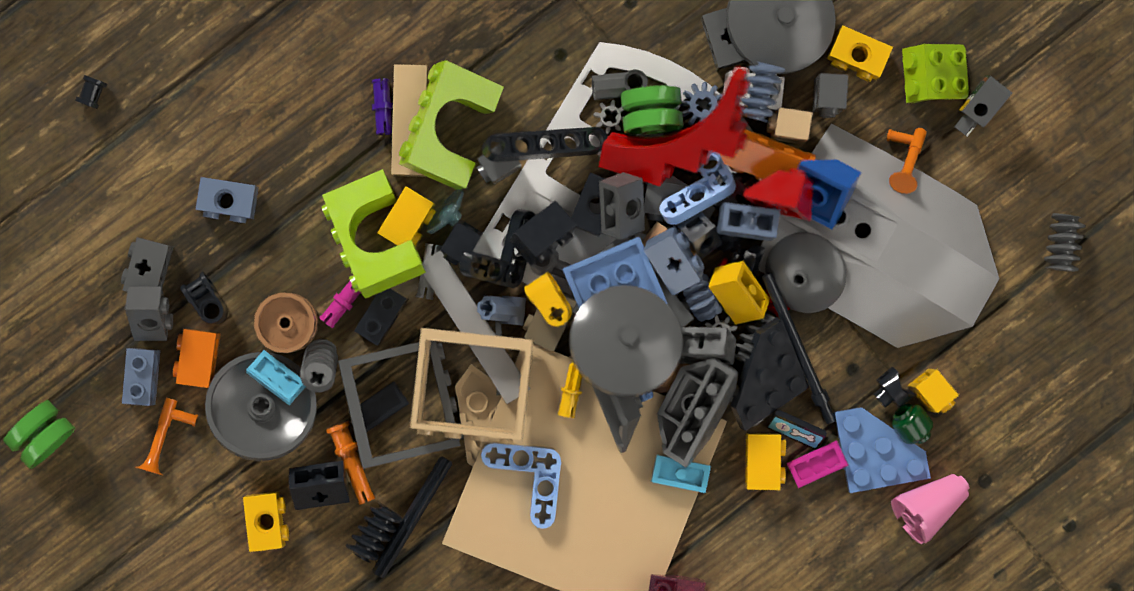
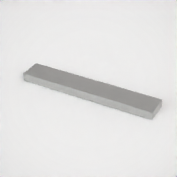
M439 251L422 263L426 271L423 275L460 332L496 336L488 322L483 320L477 312L476 303L450 263L443 258V252ZM469 344L505 402L509 404L518 398L521 373L505 348Z

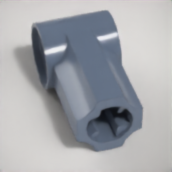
M484 296L478 302L477 312L483 320L524 325L526 298Z

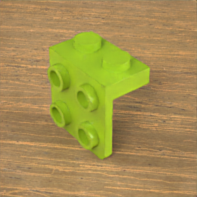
M922 44L902 49L906 103L968 98V74L964 45Z

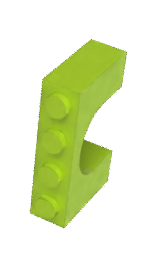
M445 60L436 63V65L434 64L429 71L428 80L430 82L427 90H424L420 95L418 114L412 118L409 124V131H411L409 138L400 148L399 156L401 159L399 165L458 190L467 187L475 162L452 153L442 146L435 132L437 113L449 101L461 103L483 114L493 113L504 87Z
M383 169L322 195L325 201V205L321 206L327 221L332 220L335 228L331 229V233L336 244L341 243L344 252H341L340 256L345 267H350L353 276H350L349 279L355 292L360 291L366 299L426 273L412 240L380 253L365 252L356 246L355 234L361 221L369 214L395 204L397 201Z

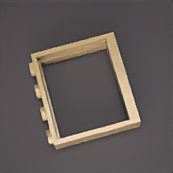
M421 328L410 428L417 429V434L433 436L434 431L445 432L444 437L461 439V434L472 435V440L489 442V437L500 438V443L516 445V441L523 440L534 340ZM431 340L524 350L515 430L423 420Z

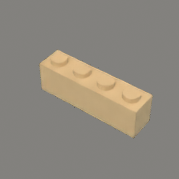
M394 64L391 174L393 176L426 177L399 165L401 159L399 151L402 144L409 138L411 133L409 131V124L415 115L417 116L420 105H418L420 95L424 90H427L430 82L428 80L429 68L427 65Z

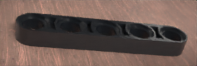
M599 127L493 134L483 143L482 152L492 162L595 155L602 151L603 142L608 136ZM589 135H594L599 139V147H595L590 143ZM566 136L574 139L576 143L575 149H571L566 145ZM541 138L550 141L552 145L550 151L545 150L541 146ZM516 140H521L526 144L527 152H521L517 149ZM491 142H497L501 145L502 154H496L492 151L490 147Z

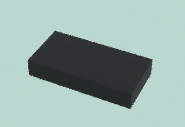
M395 381L360 404L366 433L410 404Z

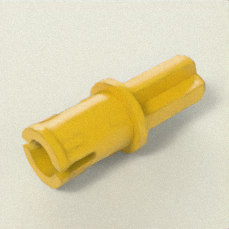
M574 362L569 365L565 387H561L563 392L557 415L567 418H575L579 395H582L580 386L583 376L578 371Z

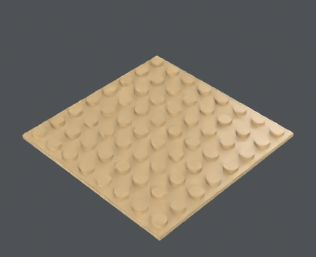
M533 343L529 380L530 390L528 391L524 435L523 440L516 441V445L551 448L557 451L561 458L554 523L548 528L541 529L536 527L530 519L534 472L490 468L483 463L481 452L484 446L493 442L500 443V438L489 437V442H483L442 544L560 591H651L652 579L665 577L698 495L697 491L651 482L656 454L667 456L663 453V442L657 413L666 396L652 391L653 398L642 402L643 407L639 409L641 417L626 452L620 453L594 389L584 377H582L580 386L582 395H579L575 418L557 415L563 392L561 387H565L569 365L574 361L572 358ZM524 350L519 351L514 363L520 373ZM501 396L489 427L515 430L518 398L507 404ZM720 420L712 437L692 462L710 465L727 423L726 420ZM492 448L491 452H486L485 456L490 458L491 463H495L496 458H504V465H509L508 456L511 449L505 448L506 454L497 453V448ZM519 450L513 455L514 463L519 466L525 465L529 460L528 453L523 450ZM538 451L532 452L534 460L531 467L536 468V462H543L545 468H550L551 464L556 463V459L552 458L551 453H547L546 458H538ZM547 480L540 482L537 487L539 494L543 496L550 495L553 491V484ZM536 499L535 504L541 503L540 513H535V517L539 518L540 523H544L545 518H550V514L546 513V503L552 505V500L542 501Z

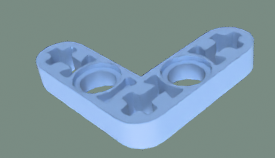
M711 152L709 160L717 161L715 167L705 169L703 168L704 164L701 166L699 172L703 177L702 179L671 195L661 203L660 212L668 224H679L725 199L734 192L736 188L734 178L719 154ZM719 175L721 176L723 182L726 183V185L722 187L720 184H718V181L716 179V177H718ZM702 192L705 194L701 201H691L695 193ZM685 200H686V202H687V204H688L687 207H685V205H684V203H683V201H685ZM675 207V209L677 210V212H676V213H672V212L670 211V209H672V208Z
M496 442L485 445L481 452V458L487 467L534 472L530 519L538 528L550 527L554 523L561 468V458L558 452L546 447ZM492 448H497V453L506 454L505 448L511 449L508 456L510 464L504 465V458H496L495 463H491L490 458L485 456L486 452H491ZM519 450L526 451L529 455L528 462L523 466L516 465L513 461V455ZM538 451V458H546L547 453H551L552 458L556 459V463L551 464L550 468H545L543 462H536L537 467H531L534 460L532 452ZM544 480L550 481L553 484V491L548 496L539 494L537 489L538 484ZM536 499L542 501L552 500V505L546 503V513L550 514V518H545L544 523H540L539 518L535 517V513H540L541 503L535 504Z

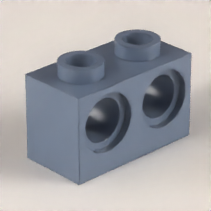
M127 348L122 396L123 404L156 405L160 350Z

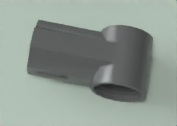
M638 69L624 73L595 75L591 77L592 95L594 100L621 98L622 92L631 89L627 84L628 79L635 78L639 81L640 87H646L648 83L647 77L644 72Z

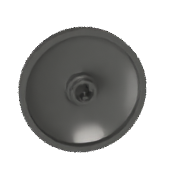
M832 0L728 1L726 26L734 48L752 66L762 62L785 69V72L776 74L794 73L813 64L827 50L835 30L836 20Z
M613 286L591 296L579 309L570 331V350L578 371L592 386L610 395L635 397L657 389L673 373L681 356L682 333L676 315L659 296L636 286Z
M262 352L242 355L221 368L211 381L205 401L207 422L218 443L230 453L253 461L273 460L294 451L307 438L316 418L315 392L305 387L289 406L246 373L247 368ZM269 353L300 377L301 368L296 363L281 355Z

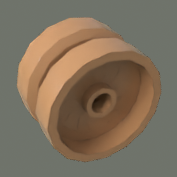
M277 293L269 296L259 305L255 313L254 328L258 339L265 347L275 352L293 353L304 349L314 340L318 332L319 318L315 307L308 299L293 293ZM287 317L290 320V326L283 328L281 323L285 322L283 318Z

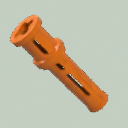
M345 421L326 429V432L331 434L335 444V455L341 457L344 461L345 469L360 505L365 503L366 498L369 502L375 499V496L372 493L357 455V442L353 441L348 428L350 423Z

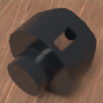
M891 367L876 379L881 388L874 393V396L884 408L892 402L898 408H901L916 396L910 389L901 387L899 372L894 367Z

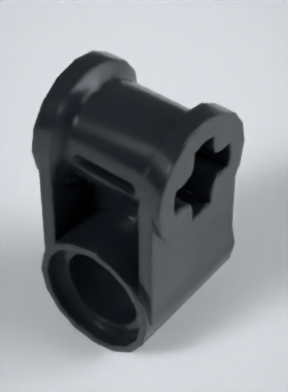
M203 271L199 274L200 277L187 286L183 284L180 286V289L203 321L211 324H220L226 320L228 308L210 278ZM217 304L220 313L216 318L211 319L208 316V309L211 305Z

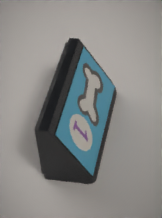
M778 409L772 413L767 424L768 429L813 449L818 448L827 434L825 430Z

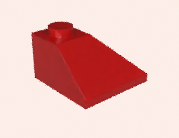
M792 168L789 169V172L778 170L745 190L744 197L755 207L780 210L779 215L811 221L813 183L805 176L806 173Z

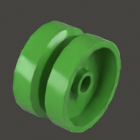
M648 86L630 89L621 93L622 108L632 112L623 117L625 134H661L684 128L683 113L673 109L682 103L680 87Z
M49 400L42 402L26 414L3 439V442L12 451H19L26 447L21 454L20 460L29 469H33L47 459L75 430V427L67 418H60L53 422L59 410Z

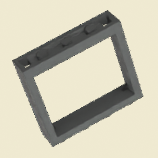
M431 340L430 357L445 422L455 423L453 413L457 412L454 396L449 397L447 386H451L448 370L442 369L441 360L445 359L442 343L437 344L436 341ZM420 342L338 361L363 469L460 446L459 440L461 439L449 438V440L372 458L351 366L419 351Z

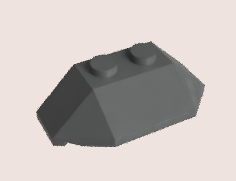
M716 358L681 367L657 413L664 454L684 467H688L712 437L735 393L737 371Z
M592 386L619 452H626L641 417L639 409L643 405L640 397L614 396Z

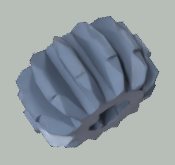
M707 82L702 83L701 91H699L698 86L694 83L691 85L694 95L686 90L683 92L684 97L690 101H682L679 106L689 108L682 113L683 117L692 115L688 122L690 126L694 124L696 119L701 121L717 107V102L721 100L723 94H719L716 97L713 95L718 89L716 85L709 92L707 91ZM706 99L709 102L707 106H710L709 111L706 109L702 112L698 111L699 105H696V101L702 102Z
M704 273L700 282L683 290L690 310L697 320L701 322L716 317L723 310V306L708 287L711 279Z

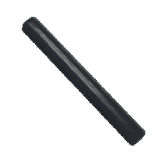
M443 456L439 457L403 517L402 523L399 524L397 531L393 534L372 569L375 575L381 578L387 575L452 466V462Z

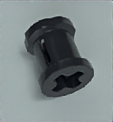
M84 75V85L75 101L98 109V100L103 88L107 87V83Z

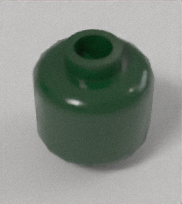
M907 403L895 411L892 426L905 443L922 444L930 438L933 421L920 405Z

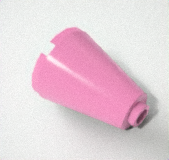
M951 474L896 496L891 500V507L897 519L902 516L906 523L903 528L911 538L919 544L927 543L967 499L970 487L962 476Z

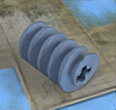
M758 62V65L749 66V69L755 73V76L746 77V80L753 84V86L748 88L747 94L750 95V98L741 99V102L747 106L743 110L742 115L769 122L764 117L773 116L774 112L767 108V106L776 105L777 103L770 95L779 94V90L773 84L782 83V79L776 76V73H783L785 69Z

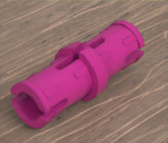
M349 281L339 294L336 293L333 296L335 300L319 318L323 322L325 321L328 326L334 328V325L346 310H351L353 307L352 303L361 292H355Z

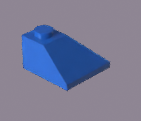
M837 159L801 161L797 170L805 172V176L813 183L811 219L833 230L851 198L862 172Z

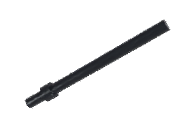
M766 273L761 276L777 314L787 330L803 373L812 391L811 398L815 406L819 407L825 423H833L836 421V418L828 402L830 400L826 389H822L772 273Z

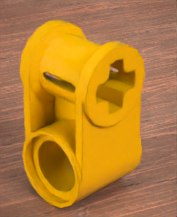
M549 272L544 273L524 287L527 296L538 308L549 325L561 326L571 318L572 307ZM555 308H562L564 310L561 317L555 318L553 316Z

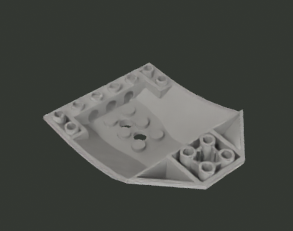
M831 124L812 154L816 155L815 160L837 159L862 172L855 190L843 210L846 213V220L840 225H835L833 230L812 219L809 222L779 215L777 238L772 241L764 240L761 245L765 248L759 271L765 274L768 254L773 246L782 238L798 232L814 233L829 240L839 250L846 265L847 278L845 288L837 301L828 307L833 312L897 348L973 327L999 281L998 272L977 205L916 168L912 172V176L917 181L916 190L908 194L895 191L889 184V178L893 173L901 172L905 162ZM866 223L871 227V234L867 238L862 239L856 236L855 228L858 224ZM797 275L798 281L804 282L803 276Z

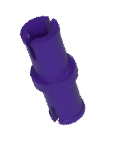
M383 78V81L380 79L372 80L374 92L372 111H375L376 135H383L384 126L385 135L392 134L391 110H393V103L390 101V79Z

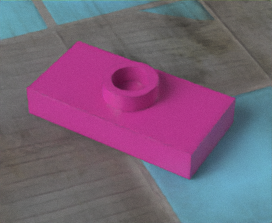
M837 440L787 463L798 488L849 465Z

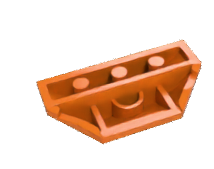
M747 129L745 134H748L749 138L744 151L740 150L734 159L720 155L724 164L728 165L731 170L737 173H749L754 175L759 181L764 180L778 170L789 172L790 168L797 169L801 161L816 159V155L802 151Z

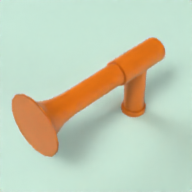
M923 128L915 129L913 135L892 131L891 129L888 131L887 141L910 145L901 172L893 173L889 178L890 186L897 192L908 194L914 192L917 188V181L912 176V172L927 134Z
M166 398L149 455L145 462L136 468L163 475L160 473L158 461L172 419L191 424L195 427L199 415L175 409L178 401Z

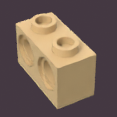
M778 108L773 116H769L766 132L771 133L770 138L773 140L802 145L809 138L812 112Z

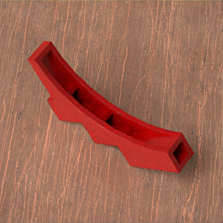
M737 67L729 77L723 97L717 107L707 117L690 128L674 134L657 137H636L612 132L603 142L599 167L619 174L624 172L642 178L644 182L660 187L666 178L670 179L672 177L675 166L697 173L703 164L707 165L711 152L734 159L740 150H745L749 135L745 134L747 123L740 121L744 107L740 106L742 97L745 98L750 84L749 81H746L748 70Z

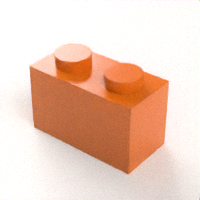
M183 329V334H179L177 339V350H180L179 361H175L173 368V377L177 378L176 384L209 388L211 381L215 377L220 333Z

